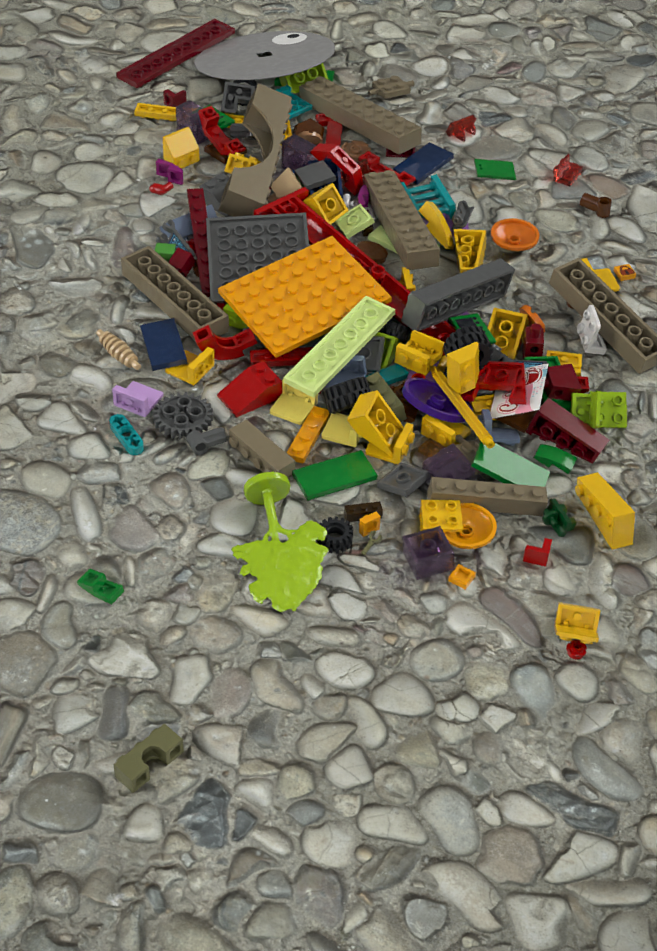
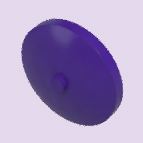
M410 378L405 381L402 394L415 408L443 421L453 423L466 422L437 382L423 378ZM465 401L467 405L470 407V409L473 411L471 404L468 401Z

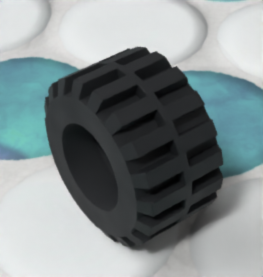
M474 325L464 326L462 329L459 328L456 332H452L450 337L445 340L446 343L443 346L447 357L448 353L478 342L479 369H482L489 362L488 360L492 358L493 347L483 329Z
M357 377L330 386L322 393L329 413L335 414L352 409L359 395L371 391L366 377Z

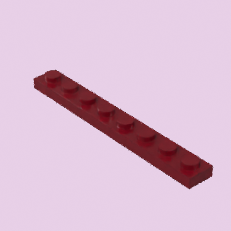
M203 188L187 189L200 288L203 294L210 297L206 218L208 216Z

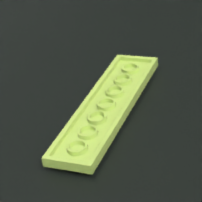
M365 296L283 377V382L314 398L395 315V309Z

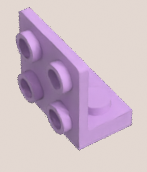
M132 381L127 388L116 385L112 389L114 406L146 417L164 396L163 392Z

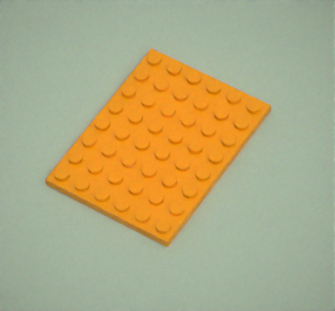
M333 236L218 288V293L275 358L329 333L365 296L385 305L392 300V297Z

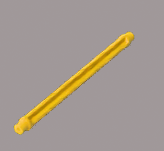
M436 366L431 367L432 377L480 441L488 448H493L495 442L487 429L460 394L447 385V377Z

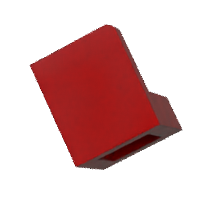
M544 538L542 548L527 545L523 562L546 567L552 539Z

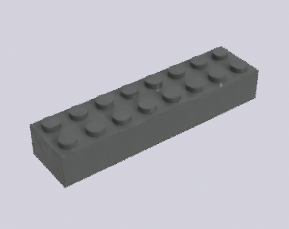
M500 258L412 291L408 295V301L403 310L401 321L412 330L421 331L446 321L449 317L458 316L466 311L468 312L505 297L515 268Z

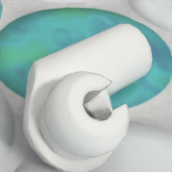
M350 194L343 195L344 203L348 210L358 205L356 202L353 204L354 201H351Z

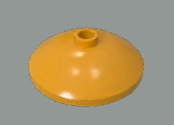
M461 503L463 531L439 532L440 536L447 543L455 547L477 549L489 544L493 540L497 524L494 516L484 507L474 503Z

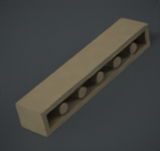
M431 477L427 490L428 500H460V503L480 505L489 512L542 516L548 504L547 489L541 486Z

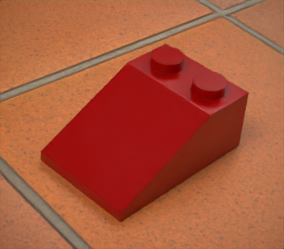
M262 361L246 368L217 393V397L237 418L276 401L282 394V380Z

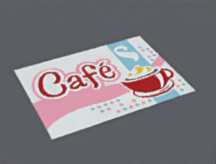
M549 363L525 368L526 405L510 404L509 396L512 391L496 390L490 412L492 419L540 410Z

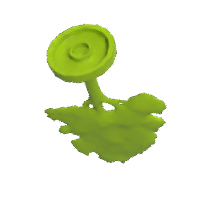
M264 472L248 479L244 484L243 491L249 502L265 506L269 530L263 536V540L236 545L231 550L237 560L241 558L248 563L242 566L240 574L246 576L250 573L252 576L257 577V580L249 584L248 587L255 601L263 604V601L268 597L272 602L273 609L279 612H284L288 609L296 611L301 602L309 594H312L313 589L316 588L319 580L322 579L323 567L320 563L323 562V558L329 550L326 546L317 544L316 540L324 541L327 530L311 520L306 521L296 530L282 528L277 519L274 503L279 502L288 495L291 487L290 481L282 473ZM278 533L286 535L289 538L288 541L282 543L279 540Z

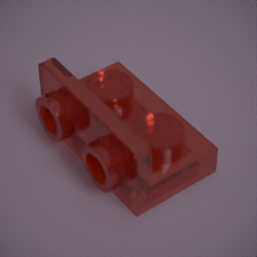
M567 154L554 167L553 181L570 187L582 173L583 166L570 162L571 155Z

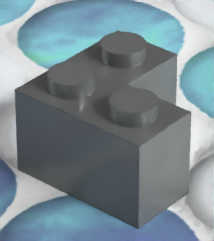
M225 81L221 112L237 115L238 103L248 105L255 86Z

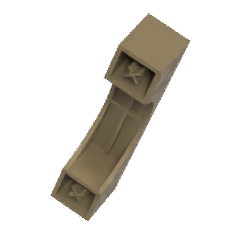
M260 83L257 84L248 103L242 125L258 141L263 154V162L251 167H234L224 188L218 211L233 217L253 216L254 210L268 204L266 198L268 199L271 189L269 187L272 186L274 181L272 176H274L277 169L274 166L279 161V156L277 155L281 152L282 146L280 144L283 143L285 138L283 134L288 126L285 123L290 118L288 113H290L293 106L291 104L292 97Z

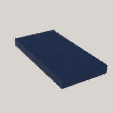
M429 142L394 167L393 170L399 174L405 171L414 176L416 180L412 183L418 185L452 160L454 154Z
M174 318L140 325L152 371L188 364Z

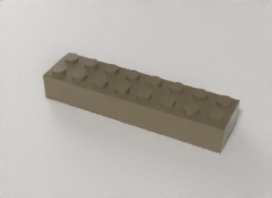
M150 246L121 258L122 274L166 315L174 318L176 324L194 340L192 332L209 325L216 336L229 332V316Z
M580 258L553 270L549 284L582 317L588 306L594 305L601 324L598 333L638 374L657 365V334Z

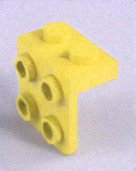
M282 380V394L271 407L270 414L302 425L312 408L318 404V394L313 398L285 384Z
M331 413L322 432V439L356 447L362 437L355 432L347 421L348 415Z

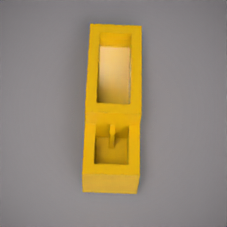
M426 201L418 211L428 221L427 228L446 249L453 250L455 247L445 217L433 202Z

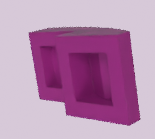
M157 159L156 175L167 177L168 182L184 184L183 170L168 161Z
M363 185L359 191L358 205L361 204L365 208L368 207L369 193L367 186Z

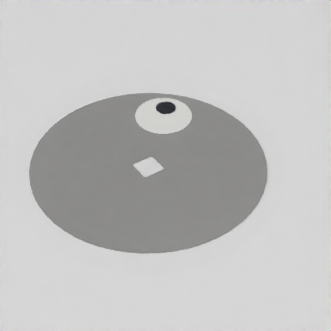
M273 31L255 33L228 39L211 46L195 58L194 65L201 73L215 78L229 80L268 79L302 72L325 62L333 55L335 45L324 36L308 32ZM265 52H271L272 54L266 57H258L257 55Z

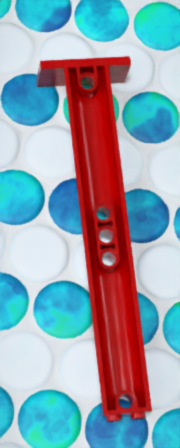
M305 187L254 210V215L306 213L309 246L333 236L368 273L374 265H378L303 202L308 197L309 192ZM385 271V278L377 282L392 297L391 302L386 305L394 308L395 315L393 317L402 325L408 327L401 319L410 291ZM443 321L419 332L446 343L445 340L456 330L448 322Z

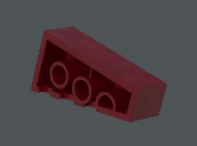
M549 398L543 403L540 410L537 411L525 432L530 435L534 433L540 436V440L545 442L549 440L560 449L571 450V454L592 464L610 441Z

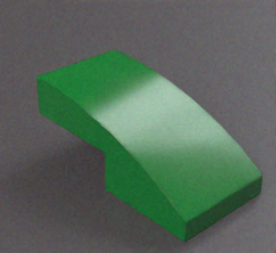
M545 444L539 445L533 457L549 468L553 464L567 474L571 472L577 460L575 456L568 452Z
M89 569L77 581V584L88 593L111 605L124 592L122 585L107 580L104 573Z

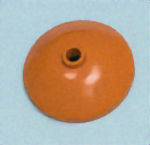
M515 218L496 222L492 226L490 233L492 240L499 247L515 252L533 248L538 243L540 236L538 229L533 224Z

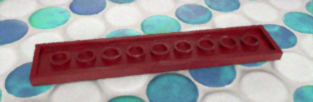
M213 19L116 72V78L135 88H139L235 34V28L217 19Z

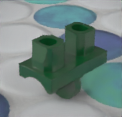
M550 499L549 506L543 511L542 521L545 525H551L559 537H564L567 531H572L575 528L577 522L574 517L569 518L567 516V508L564 504H559L556 499Z

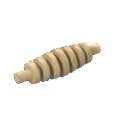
M97 330L96 334L99 336V342L113 358L128 368L133 367L136 370L141 368V364L138 363V357L123 340L109 331Z

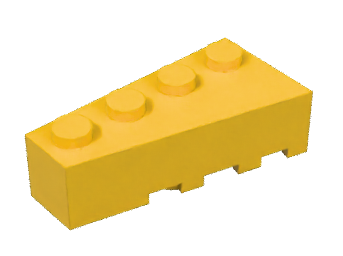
M454 229V246L459 273L483 264L486 251V230Z
M598 472L577 477L575 492L610 548L613 550L633 545L635 511Z

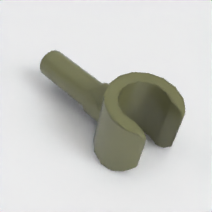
M371 531L369 534L370 540L361 554L365 555L371 546L379 544L382 541V535H379L374 540L373 536L376 532Z

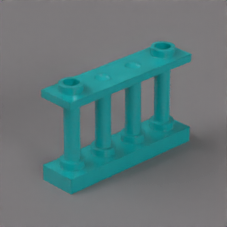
M437 174L431 175V182L429 184L408 189L405 183L401 182L417 211L425 202L418 204L416 202L435 198L436 200L429 202H433L436 206L440 205L438 209L441 213L447 214L450 220H452L456 211V204ZM429 190L433 191V192L424 193V194L415 195V196H412V195H411V194H416V193H420V192H424V191H429Z

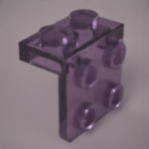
M454 443L442 448L437 454L428 457L422 463V469L430 471V475L432 474L434 477L466 480L474 475L476 471Z

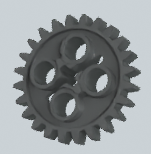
M178 392L177 396L171 393L170 398L164 396V401L159 400V405H155V410H153L155 428H159V432H164L165 436L171 434L172 439L178 436L179 440H181L182 436L187 437L194 430H199L201 433H203V430L208 431V426H211V421H213V408H211V404L207 403V399L201 400V395L195 397L194 393L190 396L187 392L184 395Z

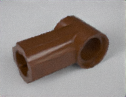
M588 193L582 195L580 200L582 207L595 211L596 215L600 218L610 216L612 204L610 198H598Z

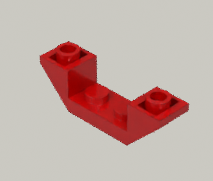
M212 106L198 111L204 134L221 155H229L230 153L235 155L236 152L241 153L246 150L238 138L229 140L218 126L220 116Z
M319 143L310 151L318 161L329 157L349 177L344 186L354 196L359 193L363 186L361 167L339 145Z

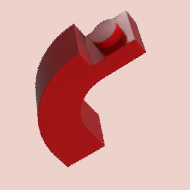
M209 325L192 332L199 349L202 352L207 347L214 349V359L217 360L240 358L244 356L243 350L258 343L250 328L226 338L216 336Z

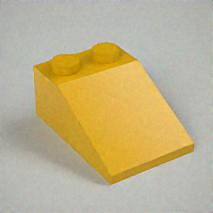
M493 308L488 329L496 340L495 345L502 348L500 352L513 360L516 359L523 342L525 328L528 326V315Z
M378 390L359 395L347 421L358 435L393 457L394 446L404 426Z

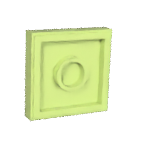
M359 204L342 215L334 223L343 235L349 239L374 224L375 221L365 208Z

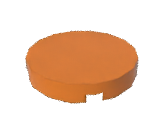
M528 305L520 307L519 312L528 315V326L531 327L535 323L540 324L545 333V325L539 315L535 312L532 313L530 311L532 309Z

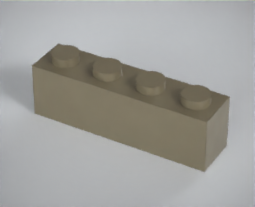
M247 419L229 429L230 445L241 452L243 457L248 458L256 468L263 472L282 473L288 478L292 476V470H295V460Z

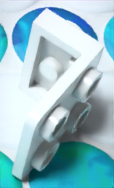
M589 305L587 310L584 311L581 323L577 326V333H579L581 344L586 353L604 355L607 349L602 336L598 333L601 324L594 305Z

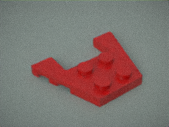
M489 361L479 371L476 387L460 396L464 401L474 402L480 389L512 391L509 396L510 404L526 405L524 363Z

